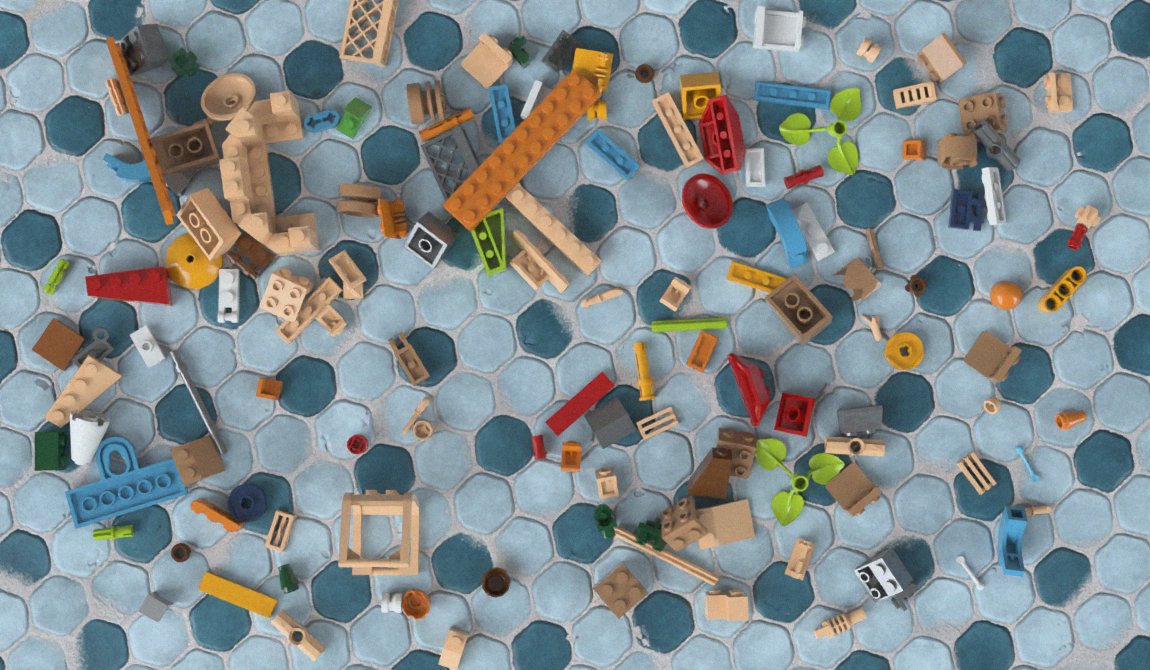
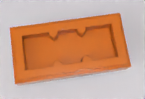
M701 330L686 366L704 373L719 338Z

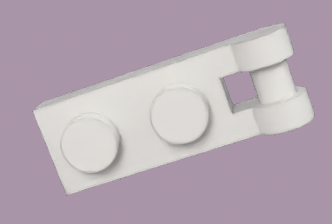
M219 269L218 322L225 323V321H231L232 323H238L240 270ZM226 308H232V312L226 313Z

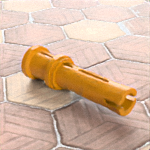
M645 342L633 344L639 378L636 382L640 390L639 401L656 399V396L653 394L652 383L654 381L650 378Z

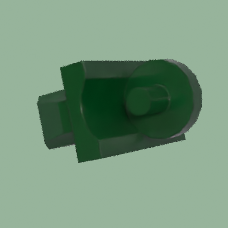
M599 504L594 510L595 514H593L598 532L603 531L605 539L616 536L614 527H617L613 511L607 504Z
M656 517L654 522L647 520L646 524L639 522L634 531L636 534L635 543L646 545L649 538L654 540L652 548L662 552L667 542L662 538V527L659 524L660 518Z

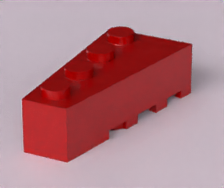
M164 266L85 276L87 296L92 298L172 306L169 274Z

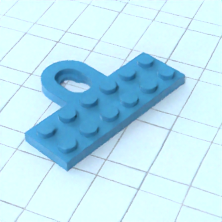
M123 437L107 438L98 446L96 462L101 481L65 491L75 529L189 494L187 486L183 485L174 459L141 468L134 445ZM114 450L119 451L127 462L126 471L120 475L115 474L109 464L111 460L110 454Z

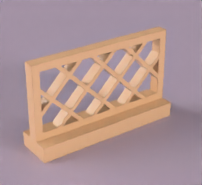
M351 0L339 58L386 67L399 0H384L378 5L375 0H372L376 7L369 12L365 11L363 5L370 0H362L361 2L359 0ZM361 8L365 15L356 21L353 17L354 12ZM379 10L381 17L374 23L369 16ZM368 18L372 25L363 31L359 24ZM357 26L361 33L352 39L350 31ZM375 28L377 37L370 42L366 34ZM364 36L368 44L359 49L355 42ZM353 44L357 52L352 56L346 55L347 48ZM370 47L374 51L372 59L365 58L362 54Z

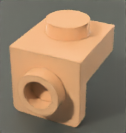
M675 277L660 299V302L676 311L691 289V286L684 280Z
M329 303L315 316L333 337L336 334H341L346 328L347 323L344 318Z

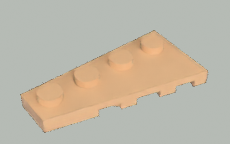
M88 354L44 418L62 428L70 421L71 411L77 410V413H80L119 380L122 374Z

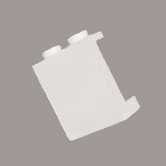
M758 6L755 13L753 48L798 52L800 47L804 45V35L801 34L802 28H805L806 17L803 16V11L799 10L798 13L765 10L763 6Z

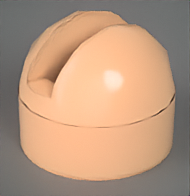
M991 397L984 402V408L988 413L995 414L1000 410L1001 402L996 397Z

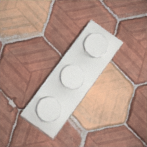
M996 167L983 168L982 182L985 187L984 198L988 208L987 218L990 225L1006 224L999 169Z
M805 203L792 210L803 237L816 261L818 262L833 254L835 251L809 204Z

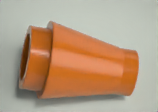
M1083 410L1062 411L1055 416L1057 427L1068 430L1087 419L1086 413Z

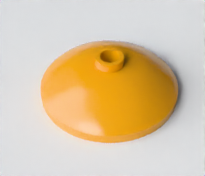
M185 233L177 237L170 244L166 252L165 265L169 276L175 283L188 289H201L209 286L218 278L219 269L223 267V255L210 261L191 234ZM193 256V262L189 263L188 258Z

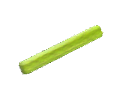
M704 318L652 321L651 326L652 332L726 329L727 319Z

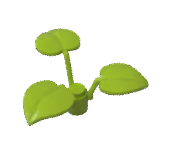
M859 88L845 89L832 98L830 110L832 113L837 114L838 121L832 122L828 127L809 129L811 122L802 113L790 115L779 125V131L783 138L793 145L808 143L810 140L809 132L828 131L831 136L838 138L837 146L832 147L828 152L829 165L838 172L848 175L855 174L858 165L857 149L850 141H844L841 144L840 141L843 139L842 135L848 129L844 121L855 120L860 115L861 99Z
M768 438L756 441L755 458L758 464L769 471L774 470L778 464L791 476L790 483L794 489L790 493L786 491L778 492L771 501L772 511L781 526L790 524L802 512L804 506L803 498L799 494L793 493L807 489L811 474L816 483L826 485L845 466L842 460L832 454L818 453L809 459L811 470L807 472L806 476L801 473L793 474L780 462L785 459L787 453L785 445L780 440Z

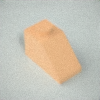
M453 627L449 629L439 665L457 670L469 635L468 632Z

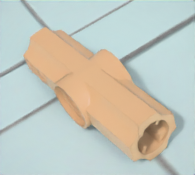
M825 436L824 450L825 453L884 457L885 443L884 440ZM853 441H856L859 445L858 450L855 452L850 449Z
M281 610L271 622L289 639L291 644L300 648L313 661L326 649L324 645L308 632L305 626L300 625L284 610ZM295 631H300L303 634L302 640L295 638Z

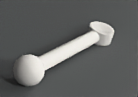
M958 556L956 558L957 563L962 564L977 584V589L983 590L984 584L978 581L966 565L964 557Z

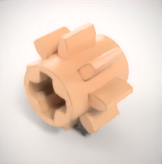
M1086 205L1084 208H1078L1075 217L1078 218L1076 223L1087 229H1090L1091 226H1097L1101 217L1097 216L1099 211L1089 205Z

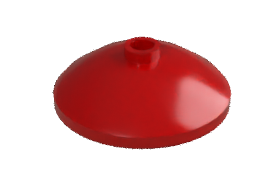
M701 173L692 176L684 184L682 203L687 215L693 222L707 229H716L728 222L732 215L733 202L729 190L721 180L713 175Z

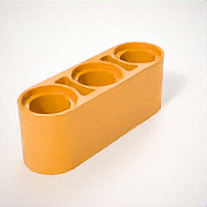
M1077 266L1067 269L1040 298L1038 302L1040 311L1043 313L1057 311L1085 281L1087 274L1084 268ZM1073 271L1078 274L1077 280L1072 278ZM1060 285L1065 288L1064 295L1059 292ZM1048 299H1050L1053 303L1051 309L1048 308L1046 305V301Z

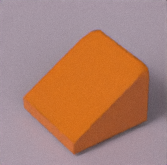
M904 140L903 160L925 161L926 142L923 140Z

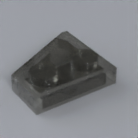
M562 30L541 62L553 71L558 72L574 63L576 48L591 49L565 30Z

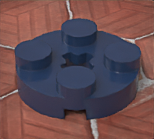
M242 484L231 491L227 501V508L234 519L249 523L258 520L267 509V498L264 491L257 485ZM244 498L251 499L250 508L243 506Z

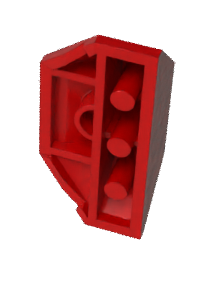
M727 95L709 99L699 122L705 161L722 175L740 171L746 151L739 115Z
M728 354L727 358L752 426H759L771 396L768 385L765 386L762 380L765 378L761 367L758 368L757 364L738 355Z

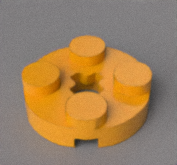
M909 332L897 333L886 342L884 356L887 362L895 369L909 370L915 368L921 363L924 356L922 341L915 334ZM906 346L909 354L901 356L899 349Z

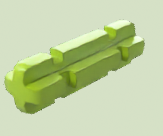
M59 259L58 267H55L48 280L49 283H46L44 291L50 295L55 293L56 286H59L65 275L64 271L70 266V263L65 259Z

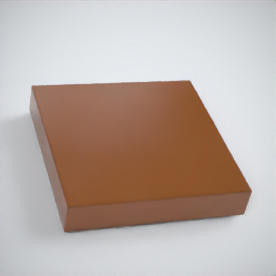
M53 318L32 348V351L62 371H66L72 362L71 359L79 352L87 339L56 318Z

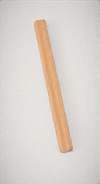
M620 526L615 528L616 537L713 586L717 584L719 580L717 575L666 549H663L662 552L654 550L652 548L654 543L648 540L646 545L635 543L636 534Z

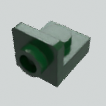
M524 36L521 38L516 37L511 41L509 47L512 56L523 69L529 65L528 58L530 57L524 48L520 49L526 44Z

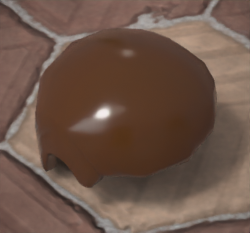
M498 567L486 571L481 580L484 592L494 598L501 597L507 593L511 583L507 571Z

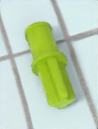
M112 525L111 528L93 530L94 540H116V538L133 537V525Z

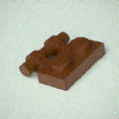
M246 231L234 244L239 250L238 253L234 254L229 250L225 255L232 265H237L243 270L244 275L250 276L253 280L259 277L255 269L259 266L262 270H265L276 257L275 254ZM244 256H247L252 261L250 265H247L242 260Z

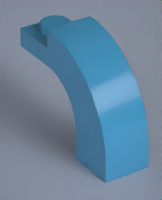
M107 153L102 159L108 163L107 167L117 172L116 176L134 183L152 181L145 159L137 164H127Z
M781 198L766 204L770 221L775 226L782 241L789 267L794 268L807 263L806 243L795 215L787 201Z
M1006 505L1002 514L997 553L998 564L1002 566L1004 575L1023 577L1025 574L1022 558V538L1028 520L1025 508Z

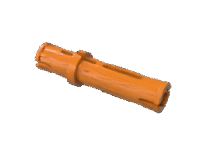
M469 107L457 114H450L451 116L445 120L418 131L422 141L425 142L474 119L471 108Z

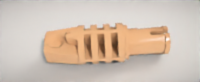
M862 607L848 614L841 613L821 622L823 627L815 630L814 633L817 639L825 635L829 639L849 630L852 627L851 625L867 619Z

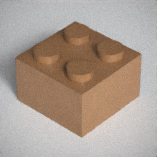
M623 562L593 586L594 591L618 619L648 594L647 590Z

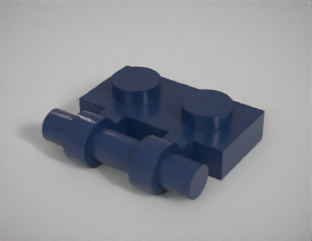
M953 189L948 228L968 230L969 224L973 223V231H981V225L984 224L982 215L983 207L986 204L984 200L985 193H977L976 199H972L973 191ZM971 206L975 207V216H970Z

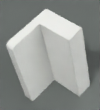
M535 80L521 113V119L525 120L553 90L544 87L542 82Z

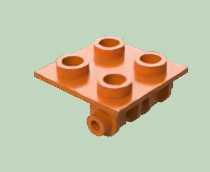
M378 199L377 211L381 217L380 230L384 237L393 239L407 237V233H409L408 225L403 223L407 219L397 220L399 217L406 216V213H401L405 212L404 202L401 199H395L394 202Z

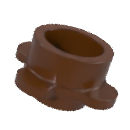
M912 275L909 284L905 285V290L912 292L915 297H921L928 283L918 278L917 275Z

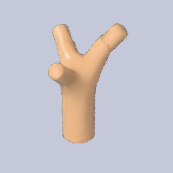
M861 315V318L872 329L875 340L883 339L879 328L880 316H873L871 320Z

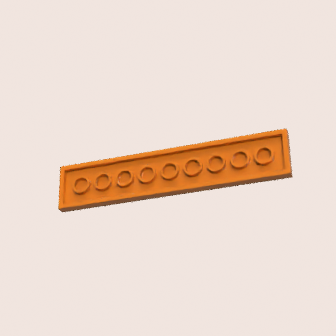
M113 37L106 38L166 225L173 224L172 217L176 216L120 44H115Z
M573 69L442 204L443 208L471 232L602 96V92Z

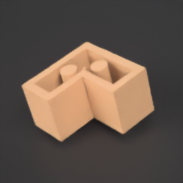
M729 589V593H721V590H710V593H705L707 619L749 620L748 596L741 589Z

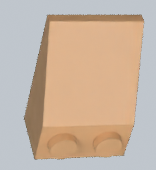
M748 499L695 509L696 518L707 528L708 532L707 535L697 540L699 549L716 547L755 537Z

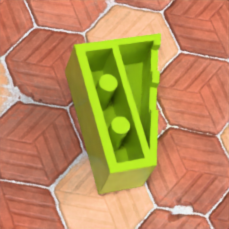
M501 208L490 212L471 231L488 277L507 271L504 209Z

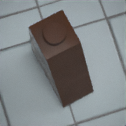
M719 447L712 448L687 482L688 495L726 499L732 465V449Z

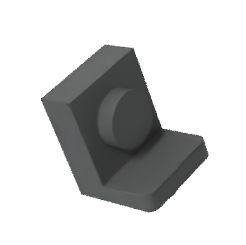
M911 582L904 591L893 595L891 602L897 609L900 608L906 611L907 607L902 599L906 600L912 597L917 587Z

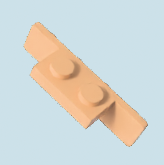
M516 229L509 239L521 252L510 261V264L535 291L549 280L562 293L569 286L566 277L560 274L553 264L541 254L540 250L530 243L525 234Z

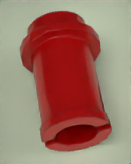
M1076 225L1071 238L1067 240V246L1073 250L1081 248V242L1088 229L1082 225Z
M543 435L532 436L534 451L532 456L535 457V460L546 458L547 452H545Z

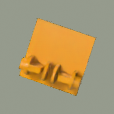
M576 48L573 69L579 72L600 92H607L613 54Z

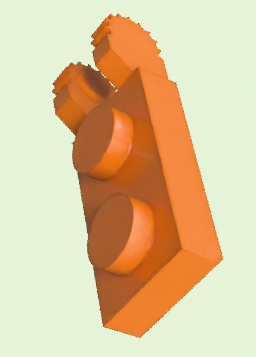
M202 498L190 503V508L195 513L207 515V519L215 523H221L224 525L223 528L229 532H237L245 524Z

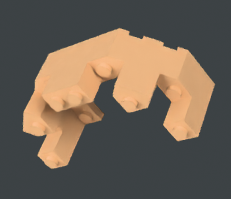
M290 91L270 93V99L255 101L248 111L241 108L225 129L230 135L222 144L224 159L219 160L224 198L230 201L232 221L276 254L288 256L319 251L314 213L276 218L267 144L302 140L304 135L298 100Z

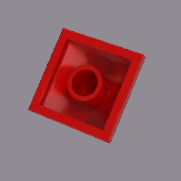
M782 393L774 430L807 437L815 399Z

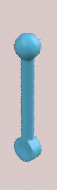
M1017 446L1016 451L1020 453L1026 467L1028 468L1031 474V481L1037 482L1039 480V476L1036 475L1032 470L1025 454L1023 453V447Z

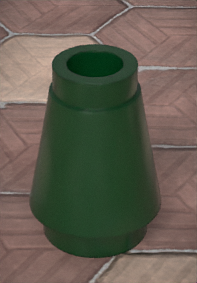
M290 565L279 566L280 585L284 594L298 590V584L300 583Z

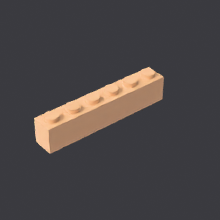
M519 183L505 196V200L588 277L601 264L602 261Z

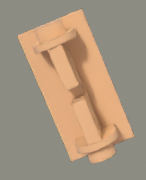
M797 537L784 574L803 580L815 544Z

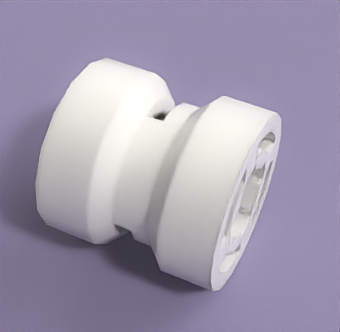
M383 593L381 611L384 613L389 611L402 613L401 603L403 594L396 593L395 595H390L389 593Z

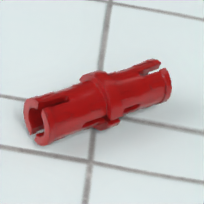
M821 165L807 170L802 169L799 170V173L784 177V183L787 189L800 184L805 185L813 179L823 177L824 172Z

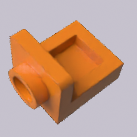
M576 441L562 442L561 471L580 472L581 443Z

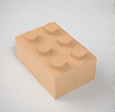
M208 187L189 195L177 213V217L210 261L226 254L241 235L237 225L233 223L226 210L222 208Z

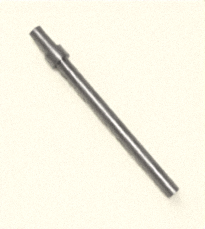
M177 349L171 351L170 355L176 365L175 369L181 375L220 455L227 453L228 451L187 371L186 363H183Z

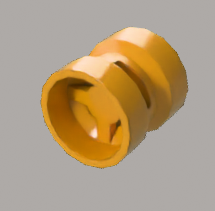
M605 100L594 103L587 110V121L594 120L595 118L600 120L607 119Z

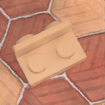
M1050 72L1045 76L1046 78H1044L1043 82L1044 89L1047 91L1045 106L1048 108V113L1072 112L1071 74H1055V72Z

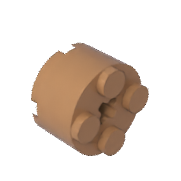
M955 133L945 134V138L938 141V166L942 164V168L952 170L964 169V165H969V168L976 166L977 140L975 135L957 136Z

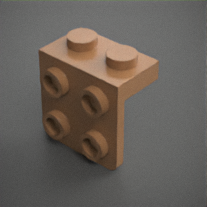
M995 91L960 99L959 109L963 135L974 134L972 129L981 120H987L996 132H1006L1007 126H1009V119L1004 111V107H1006L1005 97Z
M983 331L963 360L967 365L993 383L1003 382L1009 375V368L1019 361V354L1022 350L1016 346L1009 347L988 331Z
M719 428L716 448L732 449L730 476L748 478L757 448L756 435H752L749 432L733 431L729 428Z
M856 463L849 464L825 485L834 499L851 517L861 515L865 511L864 507L869 503L872 505L880 499L879 495L882 493L880 488L871 483Z
M692 496L681 499L678 503L666 508L661 513L662 538L675 552L708 534L707 528L696 518L695 501Z

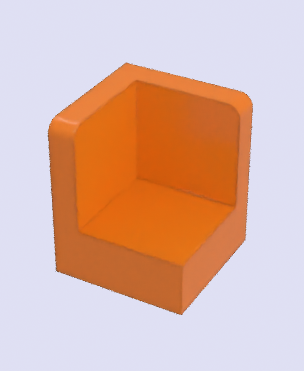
M260 377L256 396L279 400L283 381Z

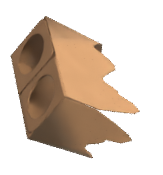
M859 257L834 274L844 275L842 285L854 289L852 301L860 298L864 301L882 285Z

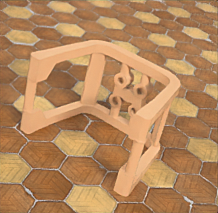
M366 490V494L345 492L342 502L338 566L352 567V575H419L420 506L414 493L399 495L400 493H397V490H385V494H380L377 490ZM351 506L353 507V550L349 548ZM362 515H403L401 549L391 554L389 559H364L362 557ZM410 539H411V556H410Z

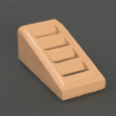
M933 82L893 90L896 109L936 101ZM924 89H927L928 98L925 96ZM916 90H919L921 99L919 100L917 97ZM908 92H911L913 101H910ZM900 93H904L905 103H902Z

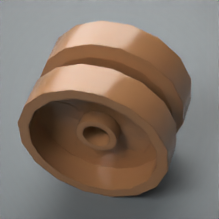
M340 184L339 195L349 200L339 201L337 203V212L357 217H379L377 204L372 202H377L378 199H381L382 190L362 184Z

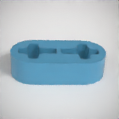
M326 110L307 116L304 120V126L309 132L318 133L337 127L341 117L335 110ZM331 114L334 117H336V119H334V123H331L330 121L324 122V120L329 119V115ZM312 119H314L315 122L321 121V123L315 124L316 128H312L308 125L311 124Z

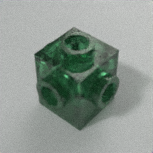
M182 47L168 59L173 65L171 69L176 75H183L186 79L194 76L200 67L196 62L198 60L197 56L191 50L187 52Z

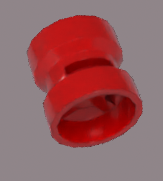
M353 435L347 441V448L352 454H362L369 446L367 438L363 435Z

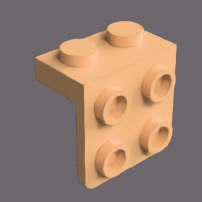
M484 32L479 37L480 43L461 62V66L485 89H489L488 87H491L513 64V59L511 57L512 53L506 47L502 49L497 44L498 40L490 34L488 36Z
M279 268L272 273L260 306L266 311L294 322L298 317L305 296L312 291L314 284L309 282V279L306 277H298L293 275L288 269Z

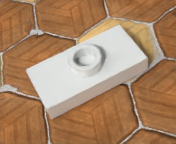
M764 148L745 149L746 187H765Z
M147 325L130 334L148 368L167 359Z

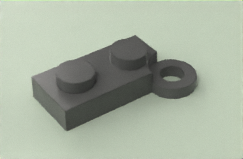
M103 327L96 328L93 332L94 340L71 359L78 368L88 354L101 361L115 349L107 340L109 337L108 330ZM103 332L105 336L103 338H99L97 336V333Z

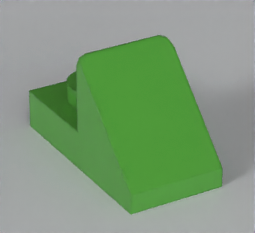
M355 97L343 109L345 114L337 125L336 130L353 139L372 106Z

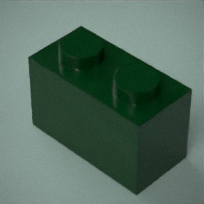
M65 431L35 432V471L64 470V466L67 464V456L64 455V447L67 445Z

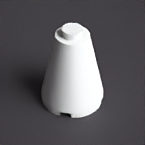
M77 410L71 411V459L75 461V464L86 465L92 461L110 424L109 417L105 419L104 414L90 410H83L82 413H77Z

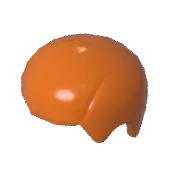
M1000 281L991 288L989 296L993 305L1004 310L1016 308L1021 302L1022 291L1013 282Z
M411 589L403 596L401 607L406 616H410L414 620H420L425 618L430 611V597L424 591Z

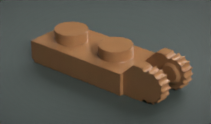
M400 332L398 335L405 345L404 348L399 350L392 338L388 342L413 386H416L431 376L413 346L409 344L403 332Z

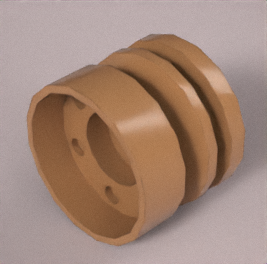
M439 80L434 81V90L431 88L430 81L426 83V91H422L420 83L407 84V99L412 124L425 123L426 114H430L432 122H435V113L437 112L440 121L445 120L446 100Z

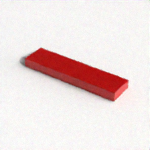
M602 371L545 423L559 436L615 385Z

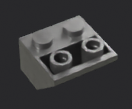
M157 24L136 25L119 40L131 76L158 68L169 60Z
M893 548L878 553L854 570L875 603L904 591L913 581V578Z

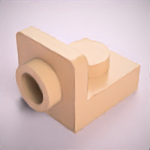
M602 467L595 470L600 499L619 496L614 467Z

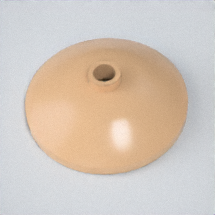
M232 73L221 76L211 82L204 90L201 97V107L211 119L219 121L231 120L241 108L248 111L257 95L256 86L252 79L244 74Z

